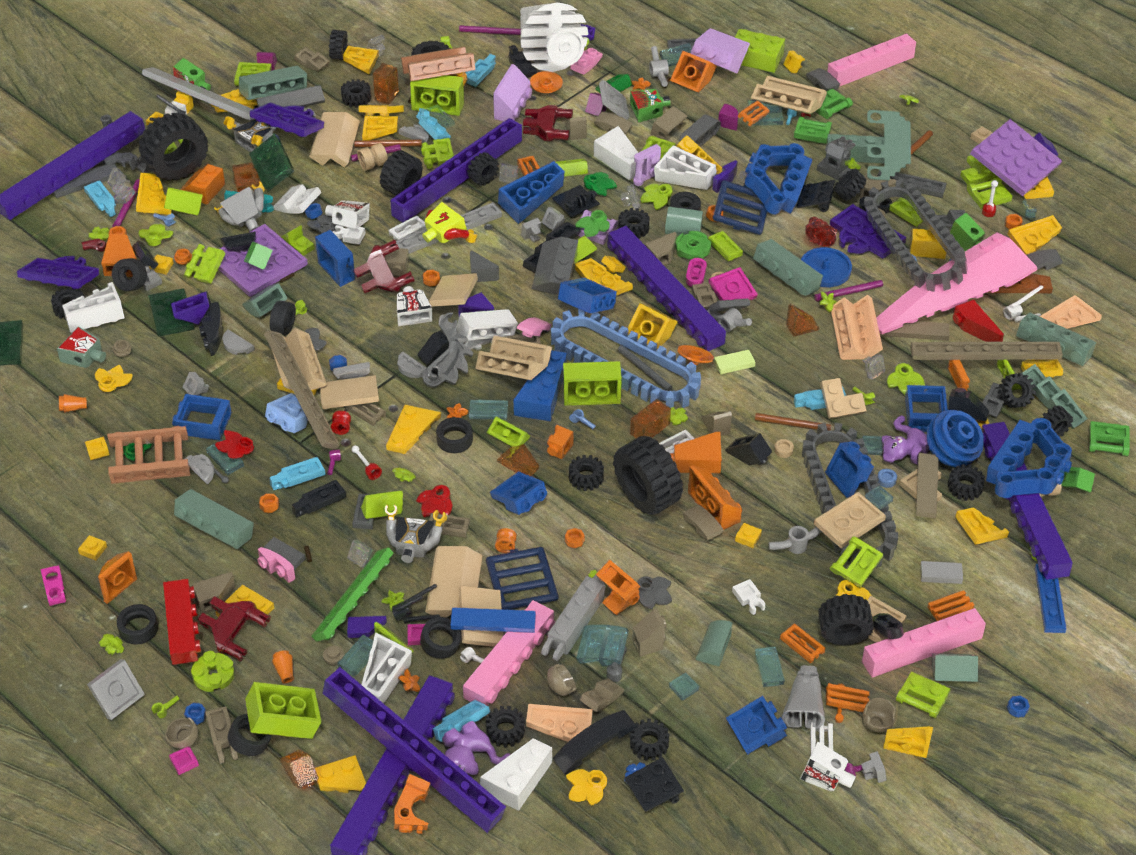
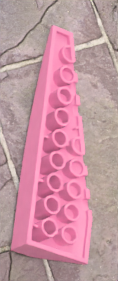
M997 232L965 251L968 271L967 274H963V281L959 285L952 279L950 280L951 289L944 291L943 284H935V292L927 291L926 282L921 288L915 285L876 318L879 333L885 334L903 327L904 323L917 322L919 317L925 315L926 317L933 316L935 311L940 310L943 312L954 308L959 304L968 302L970 298L977 299L983 297L985 292L991 291L993 293L999 291L1001 286H1012L1035 272L1037 266L1010 238ZM952 260L931 274H940L952 268L954 262Z

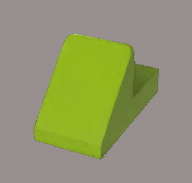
M302 225L281 236L283 240L303 256L315 249L314 243L303 236Z

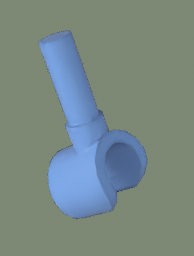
M157 213L153 215L155 218L161 219L166 226L176 223L173 220L175 216L172 213L167 216Z
M580 409L575 410L569 416L570 421L573 423L581 421L591 429L595 428L593 423L583 417L584 413Z

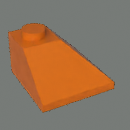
M129 551L117 554L101 568L98 578L106 604L137 580L132 554Z

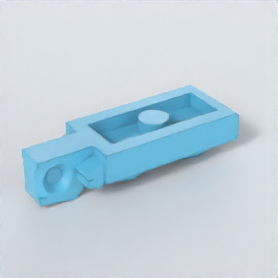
M489 54L485 60L479 59L475 63L476 70L466 72V84L477 87L494 69L496 56Z
M419 108V112L416 115L419 119V124L435 140L451 137L446 129L437 122V119L430 116L429 111Z
M100 180L84 186L86 194L100 211L105 210L109 217L116 215L114 198Z
M822 389L795 394V408L804 406L810 407L811 410L826 408Z
M318 457L282 468L281 472L270 477V485L273 490L291 487L325 475V469Z
M473 700L442 718L443 722L433 728L435 739L442 742V738L447 731L455 728L459 732L466 723L481 720L490 713L489 706Z

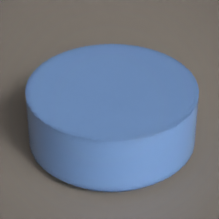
M882 469L877 475L878 483L885 488L893 487L897 481V474L891 469Z

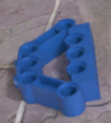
M796 143L782 146L760 145L757 152L752 153L749 159L751 163H748L745 169L747 173L745 185L752 189L762 201L767 212L779 214L781 210H784L791 214L798 201L813 159L804 156V148ZM769 166H788L780 189L775 186L766 174Z
M1037 418L1032 423L1019 420L989 464L986 481L995 484V493L1002 498L1034 493L1050 494L1054 491L1057 484L1061 485L1064 473H1068L1071 469L1072 462L1070 458L1072 449L1051 428L1049 420ZM1033 443L1037 444L1046 456L1044 467L1034 470L1017 471V468L1024 464L1025 456L1031 453Z

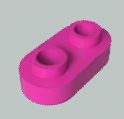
M694 258L689 261L686 273L687 285L692 287L695 284H703L707 267L705 260Z

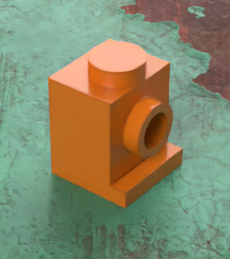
M556 425L554 435H550L547 441V445H549L547 452L551 456L563 459L573 446L574 432Z

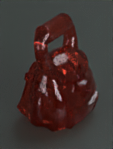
M815 216L810 217L809 224L805 227V235L811 243L821 247H830L836 241L837 229L830 226L824 220Z

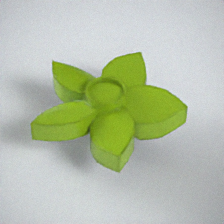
M822 291L821 296L823 300L819 304L825 306L826 310L831 312L833 305L837 301L833 300V293L827 296Z
M389 590L388 597L382 599L381 602L385 604L390 603L389 608L392 611V606L404 601V593L398 592L396 594Z

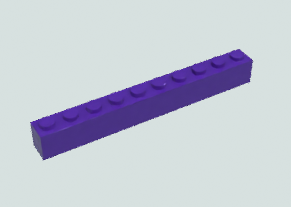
M129 111L0 194V214L11 220L141 136L143 131L146 130L143 119Z
M508 118L390 200L391 215L402 223L417 215L469 178V173H467V170H469L468 166L472 164L471 160H475V156L479 157V153L483 154V152H486L497 159L521 142L522 125Z
M627 226L608 233L607 246L609 250L617 255L618 259L627 266L629 271H632L639 282L646 286L647 290L656 297L657 301L666 308L669 314L673 315L678 324L686 329L687 333L696 340L700 347L709 352L725 344L726 330Z
M1004 422L982 425L983 447L985 449V456L989 458L990 462H992L1010 435ZM1025 464L1017 468V471L1027 470ZM1040 494L1013 495L1006 498L1011 504L1012 513H1015L1018 526L1024 532L1025 541L1029 542L1033 557H1036L1039 570L1043 572L1046 580L1070 576L1073 562Z
M341 667L325 680L322 693L425 781L430 782L433 788L485 832L488 833L502 819L506 809L503 803Z
M429 675L403 719L426 740L434 736L433 728L436 727L439 721H442L447 706L451 705L454 701L453 683ZM386 748L330 844L331 855H366L370 841L373 842L377 836L378 827L387 819L390 806L395 805L399 790L405 787L408 775L413 770L389 749Z

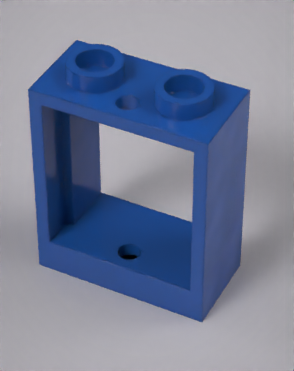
M331 230L315 236L318 264L340 287L354 281L353 253Z
M584 277L561 282L558 300L591 314L614 309L617 291Z
M907 385L905 394L907 426L927 432L929 423L938 414L913 413L912 402H936L939 405L940 414L948 410L945 386Z
M185 394L183 401L179 402L177 415L173 416L172 425L186 426L188 436L220 441L232 414L230 400ZM191 411L216 414L212 424L187 421Z

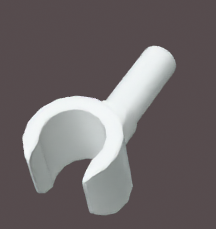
M467 647L461 652L460 659L464 663H468L471 659L479 663L484 661L483 658L476 655L471 647Z

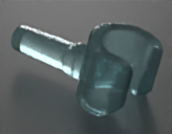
M1024 200L1022 203L1026 209L1025 217L1035 218L1037 208H1031L1027 201Z

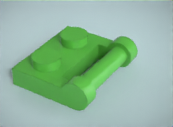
M832 88L827 91L821 108L815 112L825 119H829L834 113L851 107L853 102L851 98H845Z
M799 117L794 138L827 144V137L831 132L832 122L827 121V123Z
M1091 421L1089 425V452L1097 450L1128 456L1130 450L1129 426ZM1096 441L1122 444V446L1096 443Z

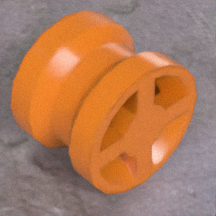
M509 528L498 530L495 542L496 550L501 553H510V550H514L517 538L516 532Z

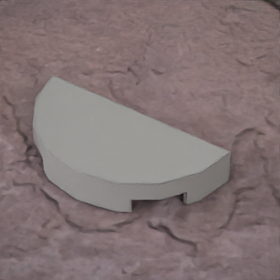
M420 125L407 128L403 126L399 129L400 135L412 140H422V143L429 142L428 132Z
M227 330L222 338L223 344L228 352L237 355V353L244 352L249 354L255 350L254 345L232 331Z
M404 352L398 356V369L403 375L411 378L423 376V372L426 369L425 366Z
M370 362L334 368L333 374L336 378L343 380L365 377L370 373Z
M203 454L186 457L185 459H188L189 467L208 485L214 475V465L211 460Z

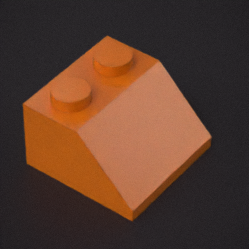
M682 51L670 81L699 93L711 81L717 65Z
M207 164L195 172L180 190L202 194L201 203L208 205L225 185L223 168Z

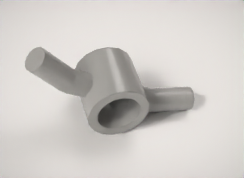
M657 46L651 47L653 61L649 62L651 77H658L661 85L665 87L668 85L665 78L669 74L668 62L666 59H659Z
M710 308L707 310L726 330V333L733 330L736 326L744 327L752 324L750 318L743 319L741 313L735 308H730L724 314L710 312Z
M794 526L789 530L788 540L769 542L768 547L769 550L788 548L794 554H801L806 551L808 540L815 538L822 531L814 527L808 532L802 526Z

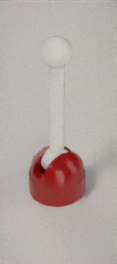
M996 180L991 182L990 200L982 208V214L986 217H993L996 214V205L993 203L995 188L998 186Z
M353 446L352 452L356 453L366 465V476L370 480L379 478L382 474V469L379 465L375 463L369 464L359 451V447Z

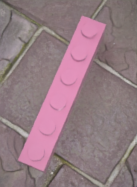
M904 34L828 64L827 72L837 79L840 86L914 58L916 41L908 34Z
M533 600L525 611H536L535 633L506 632L463 685L464 699L470 702L477 700L487 706L490 703L492 704L496 700L499 691L508 685L511 676L518 673L523 661L530 658L535 646L541 644L544 635L555 624L554 610Z
M974 608L905 632L898 639H885L865 646L862 663L871 677H875L932 657V653L940 654L980 640L983 637L986 623Z

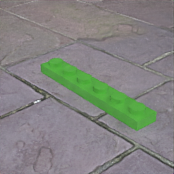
M389 547L378 550L315 630L312 638L316 642L329 640L334 636V630L337 626L341 625L346 620L347 613L357 606L358 603L356 601L368 591L367 587L370 583L379 577V571L389 564V558L393 554Z

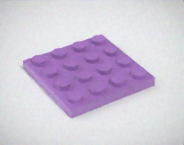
M1011 119L972 149L970 153L1021 196L1028 193L1062 162L1061 159Z
M263 224L251 232H256L255 243L273 250L265 269L244 262L249 249L232 251L223 246L220 249L226 254L218 270L251 297L287 275L308 265V262L303 255L266 224Z

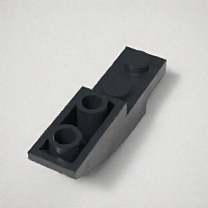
M206 291L210 306L203 318H201L202 326H199L201 337H205L203 339L205 350L209 349L210 355L214 356L221 343L223 326L219 302L211 303Z

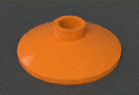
M550 71L538 72L530 79L531 87L541 93L555 92L563 84L561 76Z
M681 345L677 350L681 356L688 360V363L693 362L695 365L710 363L714 359L710 352L696 346Z

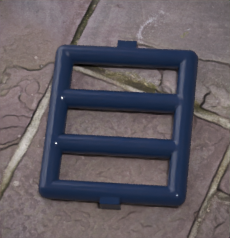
M725 180L722 181L713 220L733 226V229L739 231L742 229L761 235L767 216L765 205L726 193L728 188L758 198L753 190L746 185L741 186ZM724 200L759 210L760 215L723 204ZM721 211L758 222L757 227L721 216Z
M543 547L520 551L517 548L510 550V553L486 558L485 561L493 589L500 590L502 610L527 608L533 600L543 604L559 599ZM537 555L540 561L537 564L497 571L495 563ZM543 571L545 577L502 587L499 581L501 578ZM545 586L548 587L550 593L506 602L504 594Z

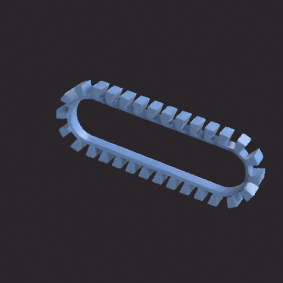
M578 309V316L572 317L570 310L563 312V320L557 317L554 319L553 328H551V345L555 344V351L567 353V360L571 361L574 357V363L609 362L567 340L563 335L570 328L578 326L587 327L682 376L688 383L681 390L665 391L621 368L622 389L628 392L631 387V394L638 396L641 392V399L646 402L651 396L650 404L656 407L661 400L666 401V409L668 410L674 407V402L679 401L681 407L684 408L689 406L690 398L695 401L698 398L701 374L700 372L696 373V365L693 362L686 365V358L679 355L676 360V353L669 351L666 355L667 349L660 345L657 349V343L650 341L647 345V338L640 336L638 339V334L634 331H631L628 335V328L622 326L619 330V324L614 321L609 326L610 319L603 316L600 320V314L597 312L592 313L589 318L586 317L585 311Z

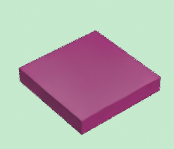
M741 267L709 278L708 281L720 301L746 298L752 300L757 298L758 295Z

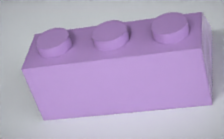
M710 28L696 39L690 54L708 60L718 67L737 74L750 43Z
M511 64L493 93L494 119L506 121L508 118H511L515 121L519 117L521 109L525 107L527 99L532 95L530 81L514 64Z

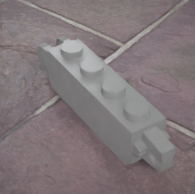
M596 575L593 578L585 577L548 632V639L541 651L542 655L546 656L551 649H554L553 659L558 661L563 653L568 654L604 599L606 585Z

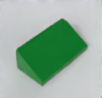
M618 74L606 81L619 92L632 86L629 74ZM598 85L595 89H596V91H598L599 93H601V92H600V87H599V85Z

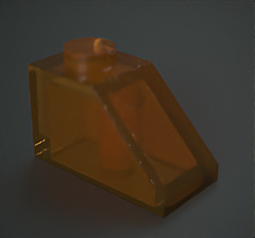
M297 750L279 758L294 786L305 789L314 784L313 781L319 779L308 753Z

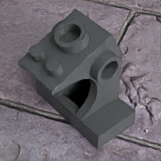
M844 136L829 142L825 148L826 157L817 165V171L836 180L842 178L843 174L851 171L845 165V161H848L850 158V151L856 144L852 143L853 141L850 139L846 140Z

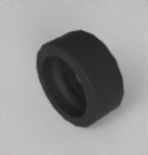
M458 417L447 418L441 421L436 429L438 446L443 451L454 454L467 450L473 442L471 424L467 420ZM450 431L465 433L463 438L457 440H450L444 437Z
M134 604L126 607L119 613L117 628L121 639L134 645L143 644L155 637L158 631V621L152 608L143 604ZM136 618H145L150 621L141 630L132 631L125 628L128 622Z
M435 617L427 621L420 636V644L423 650L428 655L440 659L448 658L455 654L461 642V630L451 629V619L446 617ZM433 630H443L452 636L453 642L447 646L437 645L429 638V633Z
M248 714L237 716L227 736L231 747L238 753L246 756H257L263 753L271 740V735L257 733L261 739L260 741L247 740L239 733V729L250 730Z

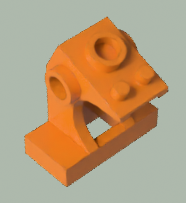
M609 560L596 573V576L612 589V592L602 603L615 615H618L630 605L638 602L640 598V585Z
M409 774L406 785L394 808V829H399L401 833H411L412 830H417V834H422L423 830L428 829L429 823L415 817L411 808L419 800L425 802L430 782Z

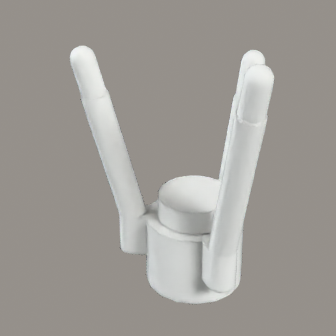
M1039 286L1017 302L1003 309L1005 318L1009 321L1014 319L1015 322L1022 320L1026 315L1021 316L1023 309L1020 304L1040 291L1043 286Z

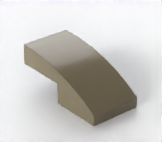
M306 47L294 56L295 61L316 71H320L330 63L319 52L314 54Z
M601 112L594 121V124L607 132L610 128L614 129L619 126L625 135L633 124L623 117L608 112Z
M709 283L692 285L694 298L705 309H709L711 304L717 302L715 292H712Z
M700 505L683 512L684 520L694 525L696 533L706 540L724 532L718 521Z
M607 678L597 682L593 690L583 693L580 701L597 712L615 701L625 689Z

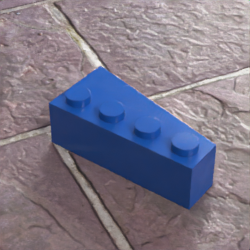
M553 161L499 188L498 204L519 224L563 186L565 171Z
M551 350L548 366L532 380H527L514 398V416L551 422L563 383V363H567V353Z

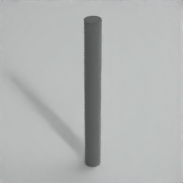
M623 345L618 347L617 350L663 389L666 391L672 390V385Z

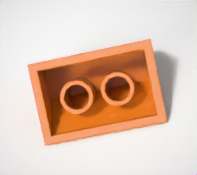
M694 465L690 466L688 494L693 500L706 509L718 521L723 530L740 523L742 508L738 502L732 499L728 490L724 489L720 485L719 480L713 477L708 470Z

